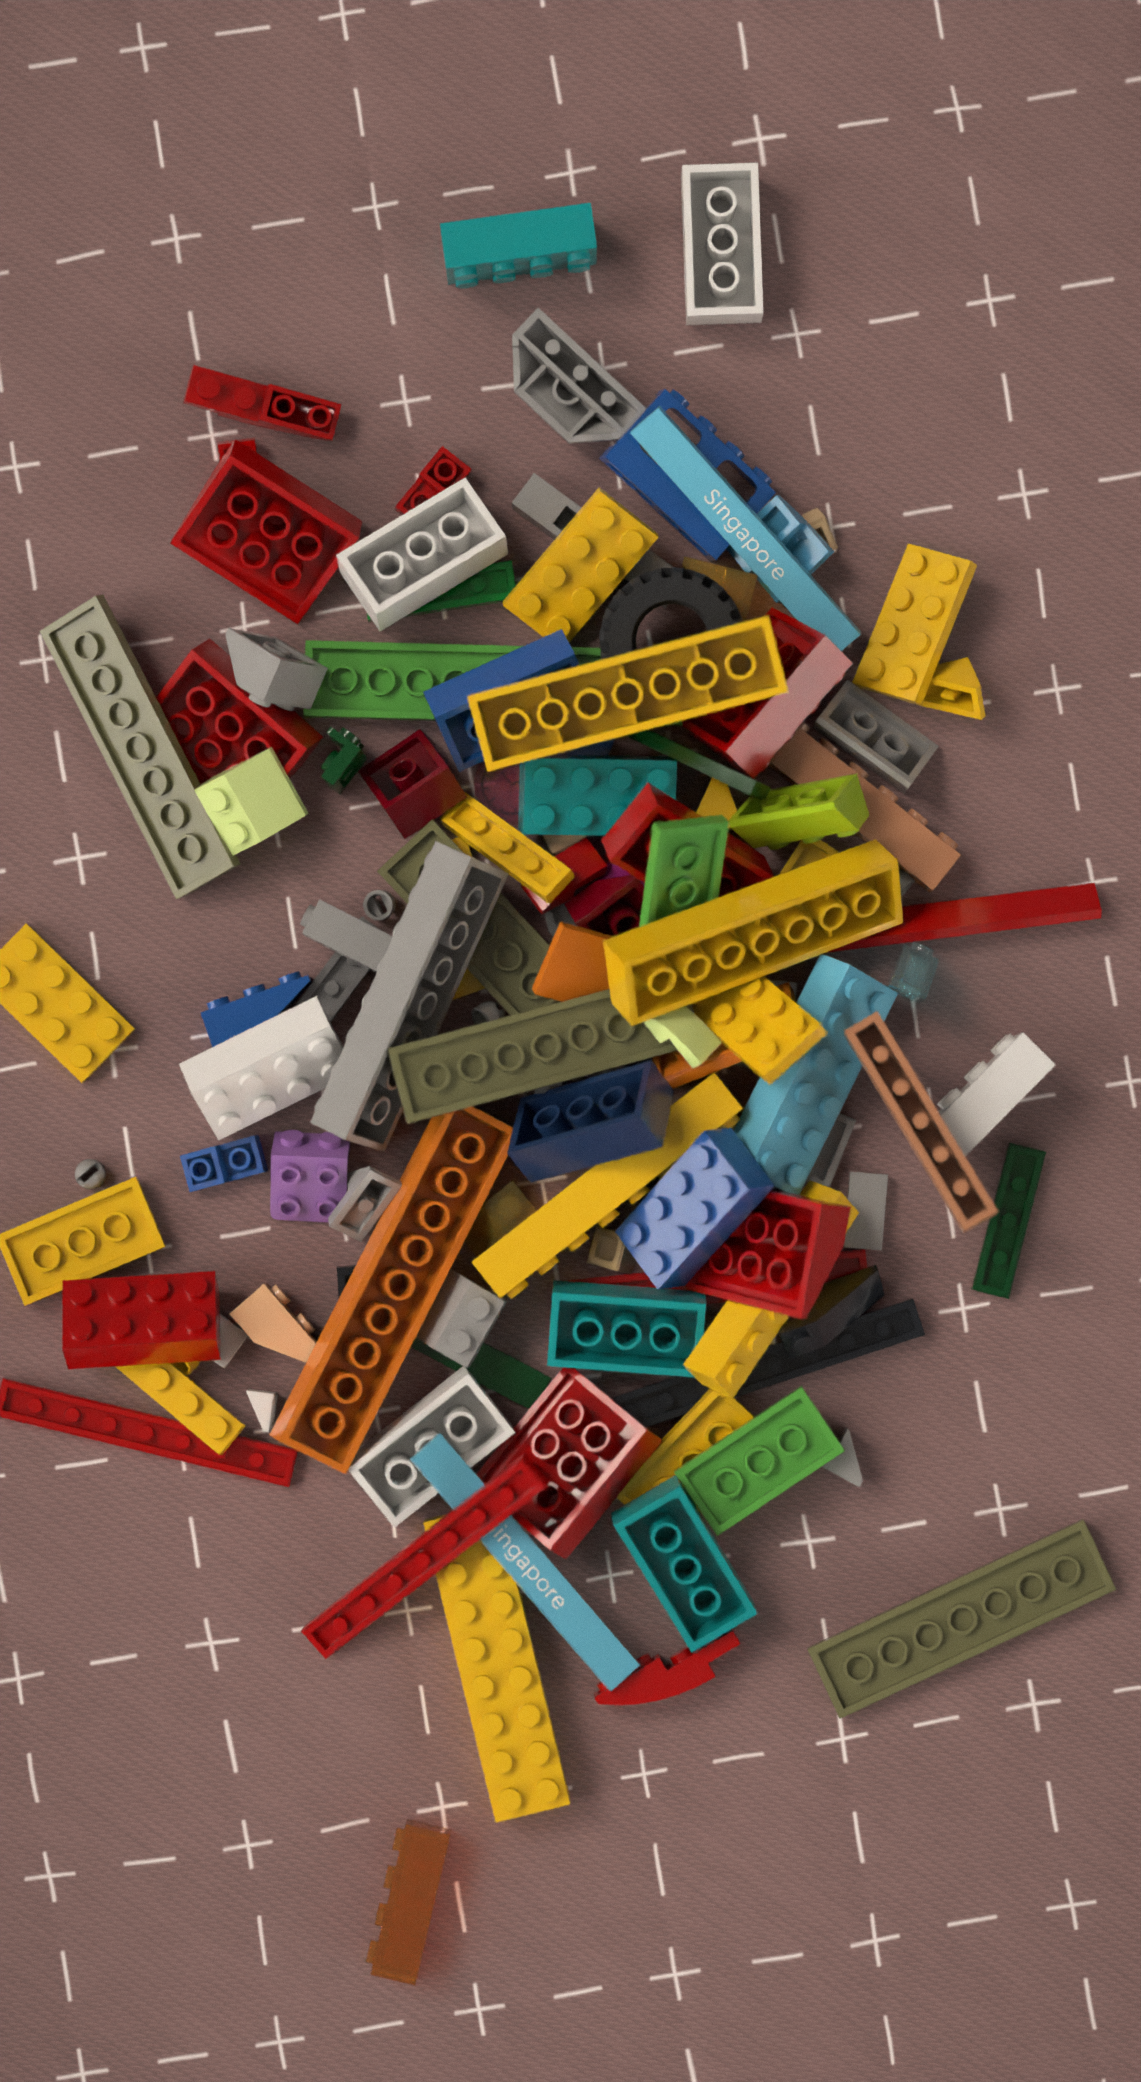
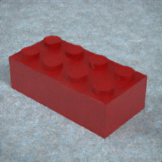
M647 783L601 841L611 863L645 883L653 823L699 818L702 816L652 784ZM729 833L727 834L718 898L774 877L764 855Z
M215 1271L63 1280L62 1351L68 1369L221 1360L220 1291Z

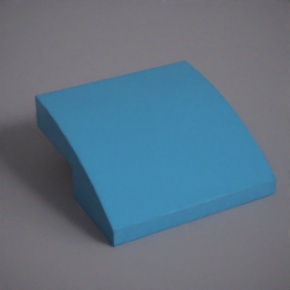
M776 495L757 514L810 575L834 553L818 532L780 495ZM729 545L726 550L747 575H754L776 603H782Z

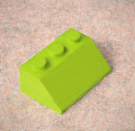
M857 774L770 789L766 800L749 796L729 819V824L753 848L768 846V849L775 850L787 846L792 841L802 840L803 843L808 844L817 842L826 835L837 834L838 837L854 835L859 832V828L870 815Z

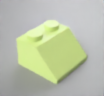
M272 747L217 774L194 790L232 855L267 839L309 814Z

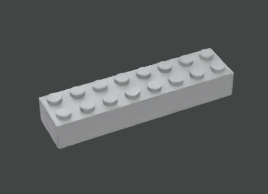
M435 841L432 850L425 858L424 868L419 880L409 894V902L402 918L393 930V938L386 954L378 964L377 974L373 983L363 997L362 1007L357 1019L347 1033L346 1043L340 1057L331 1069L330 1079L324 1093L315 1105V1113L310 1123L346 1141L385 1152L403 1112L388 1057V1048L437 1036L509 873Z

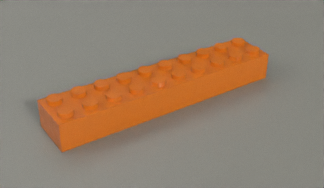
M473 1106L431 1117L399 1180L402 1182V1187L382 1213L270 1432V1436L344 1474L347 1473L508 1156L507 1152L513 1127Z

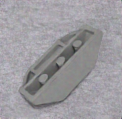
M537 308L512 334L514 393L569 444L619 440L646 409L643 404L541 309Z

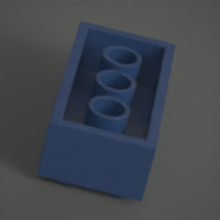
M652 1061L553 1088L546 1093L521 1097L507 1154L528 1181L532 1183L663 1147L674 1090Z

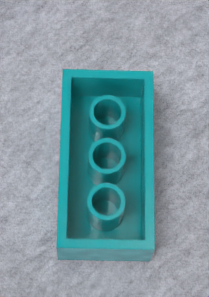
M591 202L440 223L448 285L456 284V288L475 287L478 285V281L493 279L494 283H507L514 281L516 275L530 274L531 278H543L553 275V270L568 268L569 273H580L590 270V265L597 264V242Z
M552 754L520 763L518 830L522 834L605 836L647 783L652 784L676 800L677 760L669 756Z
M553 1280L547 1366L694 1377L683 1364L704 1335L706 1294L690 1290H657V1288Z
M676 1475L611 1513L614 1527L691 1652L758 1614L753 1599Z

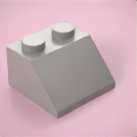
M228 628L225 635L236 684L250 693L248 698L252 702L264 707H270L271 703L288 711H293L294 707L311 709L328 669L327 667L277 637Z
M450 1268L416 1338L462 1366L470 1368L508 1301L499 1298L496 1294Z

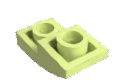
M686 1006L644 1021V1024L659 1043L670 1039L692 1069L701 1065L722 1043L710 1028Z

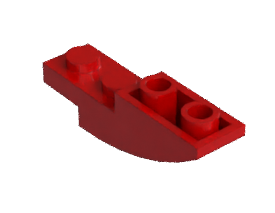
M193 365L191 368L183 400L184 404L218 413L217 416L325 441H333L342 405L273 384L263 385L197 365Z
M731 1629L693 1652L690 1651L688 1646L679 1650L670 1657L672 1663L668 1666L665 1665L659 1653L652 1658L649 1653H646L636 1659L639 1666L612 1691L608 1690L601 1681L596 1685L599 1690L594 1693V1699L597 1704L636 1705L682 1694L715 1678V1672L709 1663L741 1643L734 1630Z

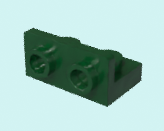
M330 727L326 733L331 741L341 750L340 752L332 751L321 767L325 772L321 777L331 789L341 795L358 773V770L367 761V757L362 751L364 745L358 737L344 727L339 732Z

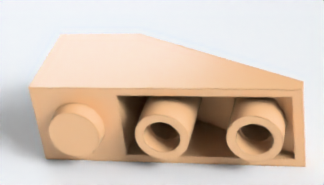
M264 1283L230 1313L231 1317L254 1343L305 1363L317 1342L311 1335L316 1330L302 1313L295 1316L286 1305L291 1300L277 1284L270 1288L267 1283Z

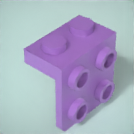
M298 1130L275 1131L271 1151V1217L275 1220L328 1222V1217L347 1193L350 1141H346L330 1132L302 1133Z

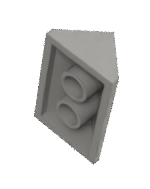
M848 680L824 709L813 726L815 730L902 793L908 790L939 747Z

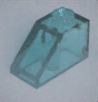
M913 942L911 947L904 945L900 950L885 986L896 991L898 995L921 1003L926 1000L940 959L932 956L934 953L933 949L920 943Z

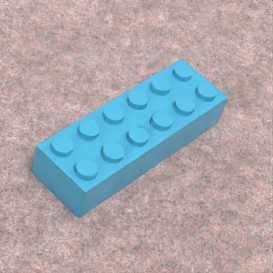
M820 954L797 1000V1004L817 1020L827 1034L771 1085L761 1077L759 1078L741 1114L740 1121L734 1129L735 1134L773 1182L774 1187L781 1191L798 1195L862 1068L860 1061L844 1036V1031L877 1011L883 1021H885L898 994L855 967Z

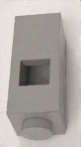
M533 473L512 502V510L553 540L557 538L582 508L535 473Z
M320 899L316 907L311 904L308 906L300 922V925L305 927L302 932L305 937L376 973L378 964L382 957L385 956L393 936Z

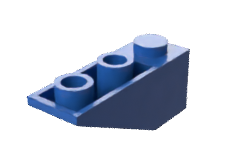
M300 971L280 977V985L266 989L264 984H260L243 990L244 997L230 1002L229 997L226 996L208 1002L209 1010L200 1013L212 1047L285 1012L312 983L311 977L309 975L302 977Z

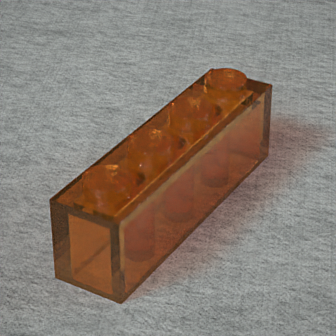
M407 1819L405 1829L397 1827L392 1850L399 1851L396 1866L388 1865L383 1885L384 1888L390 1889L387 1904L379 1902L374 1924L381 1926L378 1941H370L366 1963L373 1964L370 1975L411 1985L416 1984L451 1829Z

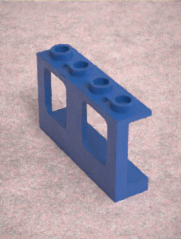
M663 389L656 393L657 397L620 439L613 446L608 447L599 459L709 561L717 560L730 544L664 470L640 448L639 442L631 435V430L659 405L665 412L671 409L701 437L696 447L716 469L725 460L756 489L755 493L746 502L756 514L776 492L769 486L772 480L761 469L755 467L752 470L742 461L745 455L738 447L730 441L724 444L714 435L717 429L708 419L702 415L696 418L687 409L690 404L680 393L674 389L671 392Z

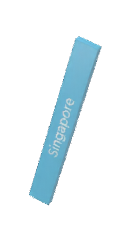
M660 405L631 430V435L798 621L826 635L841 651L861 635L858 627Z
M437 1434L410 1458L411 1462L452 1509L484 1485L441 1434ZM509 1516L480 1539V1542L608 1690L612 1691L639 1666L638 1662L512 1516Z

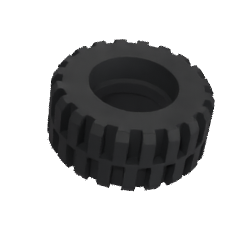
M671 567L652 570L629 581L617 592L606 609L599 636L601 659L637 650L636 637L639 625L649 612L662 605L678 604L692 609L701 617L707 631L743 622L738 607L727 591L708 576L685 568Z

